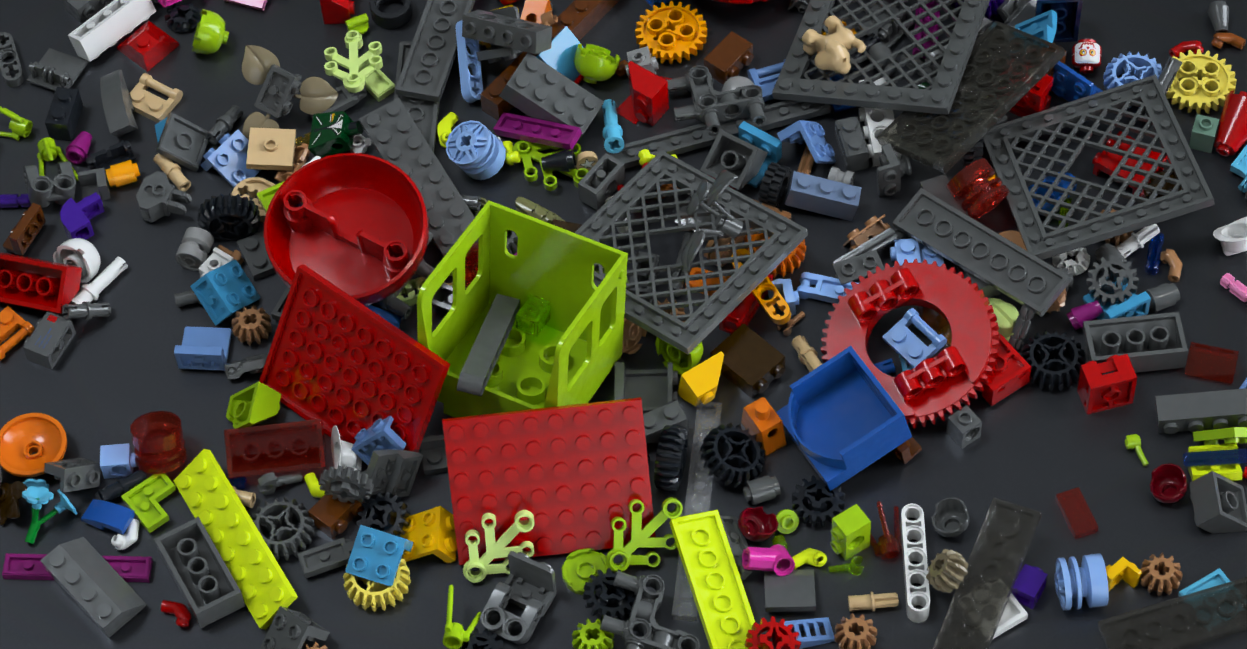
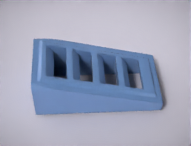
M829 617L791 620L784 623L786 627L790 624L793 625L792 633H799L797 641L801 642L799 649L835 641ZM824 626L826 635H821L819 627ZM814 628L816 636H811L810 629ZM804 630L806 637H802L800 631Z

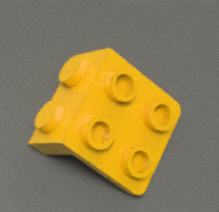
M438 506L405 518L410 524L409 526H403L402 529L405 534H400V537L414 543L411 552L404 550L401 559L404 558L408 562L434 554L447 564L456 561L457 543L452 513L442 506Z

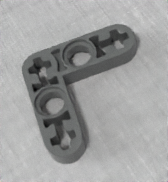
M0 32V69L7 86L18 87L24 82V74L11 34ZM6 57H14V60L9 63L3 62ZM11 70H14L16 77L11 78Z

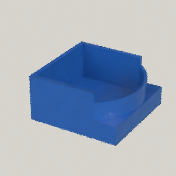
M849 346L791 384L789 403L776 412L783 422L785 431L830 491L912 438L904 414L852 346Z

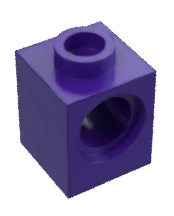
M1024 564L1011 588V593L1020 604L1034 609L1046 587L1048 574L1036 566L1031 567Z

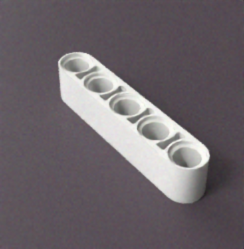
M911 503L904 506L901 512L907 617L912 622L922 623L929 617L930 610L929 580L926 578L928 564L924 512L919 505ZM908 518H915L917 520L911 521ZM914 539V540H917L918 542H915V543H914V542H910L909 540ZM917 561L920 564H912L910 562ZM914 583H919V584H921V586L916 587V586H913L912 584H914ZM920 605V606H922L923 608H922V609H916V608H914V606Z

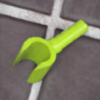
M1137 434L1126 435V449H1135L1143 467L1149 465L1141 448L1140 436Z

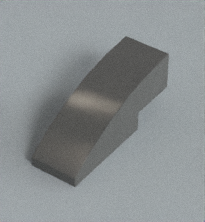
M119 69L101 77V98L110 134L120 137L138 129L132 113L134 106L122 70Z

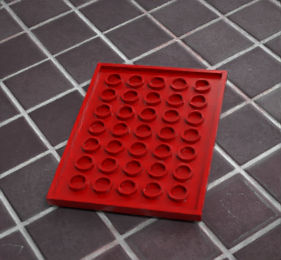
M302 264L297 267L259 382L281 393V403L331 437L333 426H337L340 439L352 444L355 443V436L361 429L365 428L367 430L378 419L381 418L383 420L391 415L394 420L390 428L406 443L404 450L418 452L450 363Z
M641 397L442 419L459 565H464L469 560V549L465 542V534L469 530H477L480 534V543L478 544L479 558L486 552L485 529L481 524V518L485 513H493L496 516V527L494 529L495 540L497 541L514 523V517L517 512L521 510L530 511L534 515L535 524L533 529L529 532H519L506 547L519 546L523 541H530L534 545L532 557L572 553L586 548L594 550L613 548L614 530L611 528V520L614 517H622L626 521L627 527L623 531V545L625 546L631 540V512L628 505L633 499H638L644 504L641 530L654 518ZM635 503L632 506L633 511H638L641 508L639 503ZM522 517L520 520L526 521L528 517ZM491 519L485 520V523L488 524L493 522ZM617 521L614 525L616 529L623 526L622 521ZM655 532L650 537H656ZM470 536L468 539L476 540L477 538L475 536ZM525 547L522 550L528 552L531 549L529 547ZM494 558L492 561H501L506 558Z

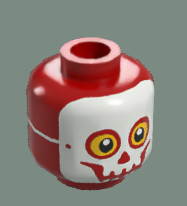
M1078 40V43L1072 47L1073 67L1080 69V73L1090 74L1093 73L1094 69L1101 66L1102 49L1096 43V40Z

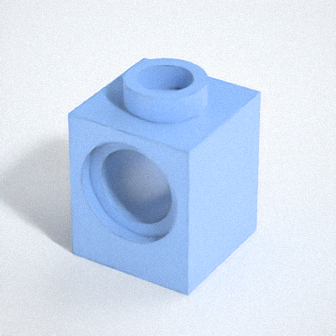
M129 443L100 446V468L104 479L126 477L133 473V467H137V454L132 452Z

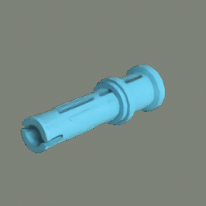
M612 99L604 100L602 105L605 125L602 133L605 139V150L614 154L621 152L625 146L622 138L623 129L618 125L616 102L614 100L611 102Z

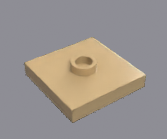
M250 127L246 169L292 171L296 129Z

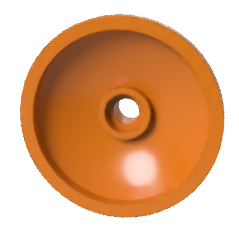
M27 413L17 416L7 422L0 430V466L14 476L36 477L45 474V463L61 461L67 450V435L63 426L58 420L47 414Z

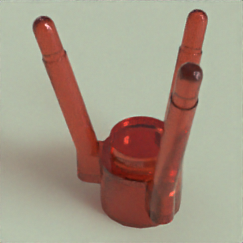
M878 501V513L884 535L878 538L879 542L877 543L871 534L870 543L874 548L876 556L880 555L885 560L893 559L902 550L899 508L897 506L894 507L893 537L892 534H889L882 503Z

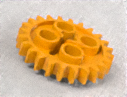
M670 1L669 6L661 2L660 8L653 5V11L646 9V16L640 15V21L636 22V44H639V48L648 46L652 57L660 58L661 64L666 59L669 60L670 64L673 63L674 59L681 63L683 57L689 61L690 54L697 56V50H703V44L707 42L706 21H703V15H698L697 9L690 11L689 4L682 7V2H679L677 6H674L673 1Z

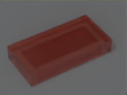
M1079 487L1056 494L1055 499L1075 539L1098 532L1099 527Z

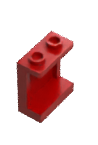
M1119 131L1117 135L1121 136L1123 132ZM1128 135L1125 137V138H1129V139L1135 140L1134 138H1132V137H1130V136H1128ZM1109 139L1106 146L1113 147L1116 140ZM1122 142L1118 149L1128 151L1131 145ZM1136 147L1133 153L1142 156L1146 149ZM1107 151L1098 152L1092 161L1094 165L1093 174L1098 176L1103 171L1111 176L1124 156ZM1151 151L1148 158L1157 160L1161 153ZM1165 156V158L1163 159L1162 162H1166V161H1167V157H1166V156ZM1129 158L1125 165L1135 167L1138 160ZM1144 162L1140 169L1150 171L1153 165ZM1158 167L1155 173L1163 172V167ZM1121 169L1117 176L1127 178L1130 172ZM1135 174L1132 180L1142 183L1146 176ZM1128 185L1129 187L1133 188L1132 194H1134L1137 190V187ZM1144 190L1140 193V197H1144Z

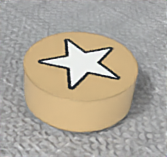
M584 151L576 156L577 169L585 168L590 171L598 162L596 153L592 151Z

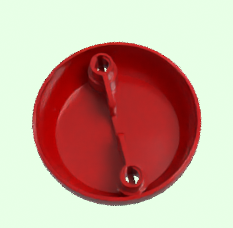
M342 153L326 156L294 172L276 191L269 204L264 222V242L270 263L276 274L289 289L297 267L304 264L365 306L389 297L410 280L423 260L429 238L427 209L420 191L411 178L389 161L360 153Z

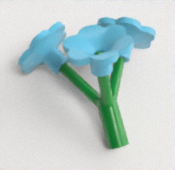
M26 479L25 482H22L27 486V490L22 492V497L32 504V522L25 542L34 544L40 526L55 514H60L66 509L72 511L75 515L78 514L66 495L58 489L60 502L54 506L55 509L38 520L39 509L42 508V504H47L49 500H52L54 494L49 492V484L44 479Z

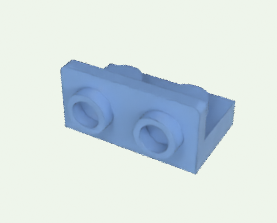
M391 415L383 420L381 418L378 419L367 430L365 428L361 429L355 436L356 441L351 450L367 465H369L372 453L375 450H404L406 443L390 428L394 420Z

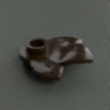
M20 481L12 484L2 483L0 485L1 526H4L7 518L16 519L20 517L18 500L23 498L22 492L27 490V486Z

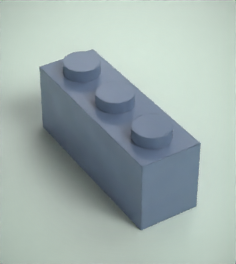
M794 171L788 185L785 205L853 221L859 205L861 187Z

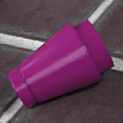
M86 131L80 132L66 147L65 156L68 161L73 164H80L85 161L92 140L90 133Z
M1098 300L1071 308V312L1067 313V316L1074 329L1077 330L1079 328L1083 329V321H1093L1104 311Z

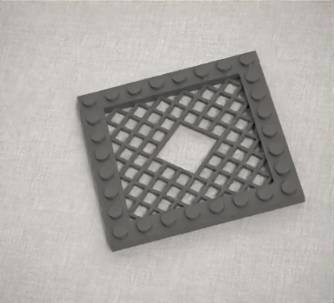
M810 0L772 91L773 99L949 115L990 0H946L944 2L942 0H935L938 5L931 9L926 4L934 0H915L917 3L910 7L904 4L909 0H895V2L887 6L883 3L884 0H872L866 4L862 0H848L846 2L842 0ZM835 1H837L840 5L833 8ZM858 2L860 7L852 11L848 8V6ZM957 2L960 7L952 11L947 7ZM876 4H879L882 7L881 9L875 12H872L869 9L870 7ZM899 5L903 8L902 11L893 14L891 9ZM922 7L925 12L917 16L912 13V11ZM844 9L847 13L838 18L841 22L850 17L854 20L853 23L844 27L851 30L859 26L862 31L854 34L857 39L894 21L913 43L878 61H875L866 50L862 53L863 56L855 60L850 56L851 67L854 66L857 71L850 75L841 74L842 79L832 81L830 78L837 75V73L831 71L826 74L815 66L814 59L818 53L809 55L803 50L802 36L808 29H813L821 35L823 31L825 34L828 33L825 20L829 16H836L834 13ZM943 9L946 14L938 18L933 14ZM865 10V12L868 14L867 16L861 19H858L855 16L856 14ZM885 12L890 16L882 21L877 18V16ZM906 14L911 17V19L903 23L898 19ZM930 16L932 21L923 25L920 20ZM951 17L954 22L944 26L942 21ZM873 19L876 24L868 28L863 25V23ZM913 23L919 26L910 32L906 28ZM936 24L941 28L933 33H930L928 28ZM922 31L927 35L919 40L914 37V35ZM943 33L949 37L941 42L936 39L937 36ZM930 40L935 44L927 49L922 46V44ZM854 47L851 50H848L850 55L858 51V49ZM916 47L921 51L913 56L908 53V51ZM937 49L943 53L935 58L929 54ZM902 54L907 58L899 63L894 60V58ZM923 56L929 60L921 65L915 61ZM868 59L871 63L864 68L858 65ZM889 61L893 66L883 71L880 65ZM811 63L814 66V68L808 70L809 65ZM910 63L915 67L907 72H904L902 67ZM931 65L937 69L929 74L923 70ZM876 68L879 73L869 78L866 72ZM896 70L901 74L893 79H890L888 74ZM816 72L822 75L815 80L808 77ZM917 72L923 76L915 81H912L909 77ZM860 75L865 79L860 83L852 81ZM882 77L887 81L882 85H875L874 81ZM904 79L909 83L903 87L896 86V83ZM925 81L931 85L925 89H919L917 86Z
M1156 74L982 130L984 146L1025 248L1041 260L1215 205L1211 191ZM1133 105L1140 107L1136 114L1128 112L1127 109ZM1144 110L1148 117L1141 115ZM1108 113L1118 114L1113 121L1105 119ZM1122 116L1132 118L1128 125L1119 122ZM1087 120L1095 121L1091 128L1082 124ZM1137 120L1147 122L1143 129L1134 127ZM1100 123L1110 125L1106 132L1097 130ZM1151 125L1155 132L1148 131ZM1070 127L1073 130L1067 135L1060 133L1062 128ZM1115 127L1124 129L1121 136L1111 134ZM1078 130L1087 132L1084 139L1074 137ZM1130 131L1139 134L1135 140L1125 137ZM1047 134L1051 135L1047 142L1038 140L1040 135ZM1093 134L1102 137L1098 143L1089 141ZM1144 135L1154 138L1150 144L1140 142ZM1056 137L1065 139L1062 146L1052 144ZM1107 138L1116 140L1113 147L1103 145ZM1158 140H1159V142H1160L1162 148L1155 146L1156 143L1158 142ZM1025 141L1028 142V145L1025 149L1016 147L1018 142ZM1071 141L1080 144L1076 150L1066 147ZM1122 142L1131 145L1128 151L1118 149ZM1034 144L1043 147L1039 153L1030 151ZM1085 145L1124 156L1104 186L1065 175ZM1136 147L1146 149L1142 156L1133 153ZM1048 149L1057 151L1054 157L1044 154ZM1151 151L1161 153L1157 160L1148 158ZM1013 152L1021 154L1017 160ZM1062 153L1072 155L1068 162L1059 159ZM1026 155L1035 158L1031 165L1022 162ZM1165 156L1167 157L1169 163L1162 162ZM1129 158L1138 160L1135 167L1125 165ZM1040 160L1050 162L1046 169L1037 167ZM1144 162L1153 165L1150 171L1140 169ZM1055 164L1064 166L1060 173L1051 171ZM1019 167L1027 169L1024 175H1022ZM1158 167L1168 169L1164 176L1155 173ZM1121 169L1130 172L1127 178L1117 176ZM1032 171L1042 173L1038 180L1028 178ZM1172 172H1174L1176 179L1170 178ZM1135 174L1146 176L1142 183L1132 180ZM1047 175L1056 178L1053 184L1043 182ZM1151 178L1160 180L1157 187L1146 184ZM1061 180L1071 182L1067 189L1058 187ZM1113 181L1123 183L1119 190L1109 188ZM1166 182L1175 185L1172 191L1162 189ZM1026 183L1034 185L1030 192ZM1076 184L1086 186L1082 193L1072 191ZM1128 185L1137 187L1134 194L1124 192ZM1039 187L1048 189L1044 196L1035 194ZM1091 188L1100 190L1096 197L1086 194ZM1143 189L1153 192L1149 199L1139 196ZM1053 191L1063 193L1059 200L1049 198ZM1105 193L1115 195L1111 202L1101 199ZM1158 194L1164 195L1162 197L1156 198ZM1068 195L1077 198L1073 205L1064 202ZM1120 197L1130 199L1126 206L1116 204ZM1033 199L1040 200L1037 207H1035ZM1082 200L1092 202L1088 209L1079 207ZM1135 201L1141 202L1140 204L1132 206ZM1045 203L1055 205L1051 212L1042 210ZM1097 204L1107 206L1103 213L1093 211ZM1060 207L1070 209L1066 216L1056 214ZM1112 208L1118 210V211H1115V212L1110 213V211L1112 210ZM1075 211L1084 214L1080 221L1071 218ZM1039 214L1047 217L1043 224ZM1089 216L1096 217V218L1087 220V219L1089 218ZM1052 218L1062 221L1058 228L1048 225ZM1067 223L1073 224L1071 226L1065 227Z
M660 151L575 233L599 243L613 240V248L620 251H631V257L628 258L627 264L632 263L633 270H627V276L634 275V282L626 283V289L635 288L636 295L626 290L624 318L684 353L689 354L808 236V229L728 186L716 202L729 214L746 224V230H741L738 236L747 235L748 242L735 244L734 238L731 237V244L718 246L717 239L730 238V236L723 234L722 237L716 234L705 235L704 241L714 240L715 246L700 247V261L692 262L690 267H701L702 274L688 275V271L684 269L682 263L653 267L650 235L688 230L699 232V229L711 227L712 230H716V226H714L715 219L712 213L707 210L697 211L693 216H689L687 213H680L679 207L688 206L690 200L678 201V195L690 193L692 197L697 192V188L702 180L709 181L711 188L715 179L670 154ZM673 184L674 190L660 191V185ZM709 192L703 200L704 203H707V200L710 196ZM674 195L675 202L662 203L661 197ZM658 197L659 204L645 205V199ZM676 207L677 214L663 215V209ZM660 210V216L647 218L646 211ZM643 212L644 218L631 220L630 214ZM711 215V222L698 223L697 217ZM694 217L695 224L681 225V219ZM678 220V226L665 228L664 221ZM661 222L662 228L649 230L648 223ZM631 225H645L644 231L632 232ZM628 226L629 233L615 234L616 227ZM764 234L765 240L751 241V235ZM646 236L647 243L633 244L634 237ZM629 238L630 245L617 247L616 240ZM761 246V247L753 254V247ZM749 248L750 255L737 256L736 249ZM648 249V255L635 257L634 250ZM719 251H733V257L720 258ZM716 252L717 259L703 261L702 254ZM649 261L650 268L636 269V262ZM746 261L740 268H738V262ZM734 262L735 269L722 271L721 264ZM595 263L594 268L599 267V274L594 271V284L598 287L605 278V273L603 274V266ZM718 265V271L705 273L704 266ZM684 269L685 276L671 277V270ZM667 271L668 278L655 280L654 273ZM651 274V280L638 282L637 275ZM723 276H731L723 283ZM719 277L720 284L707 286L706 279ZM703 280V286L690 288L689 281ZM686 281L685 289L673 290L672 283ZM669 284L670 291L656 292L655 285ZM652 286L653 293L639 294V287ZM714 290H716V291L708 298V291H714ZM704 292L705 299L691 300V293ZM687 294L688 301L674 302V296ZM671 297V303L658 305L657 298ZM645 299H654V305ZM701 305V306L693 313V308H692V306ZM689 307L690 314L676 316L675 308ZM672 309L673 316L663 310Z

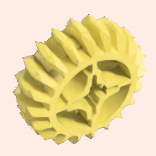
M404 558L401 559L396 578L391 587L344 573V589L347 592L348 598L353 600L356 606L362 605L364 610L371 606L374 612L377 610V607H381L385 611L386 605L390 604L392 607H395V600L402 601L403 594H408V585L411 583L409 577L410 570ZM358 580L363 581V583L367 585L366 590L362 589L357 584Z

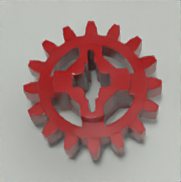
M772 616L770 622H767L763 617L761 618L760 625L756 622L753 623L752 630L747 632L746 637L748 639H746L744 645L749 649H774V647L775 649H799L801 642L797 641L799 633L791 632L792 624L786 627L784 625L785 619L782 618L778 623L775 617Z

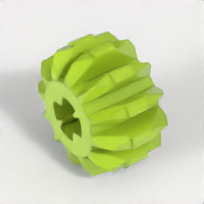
M587 618L586 625L578 623L577 630L573 631L572 638L574 640L572 641V647L574 649H613L614 634L600 630L601 621L599 618H597L595 623H591Z

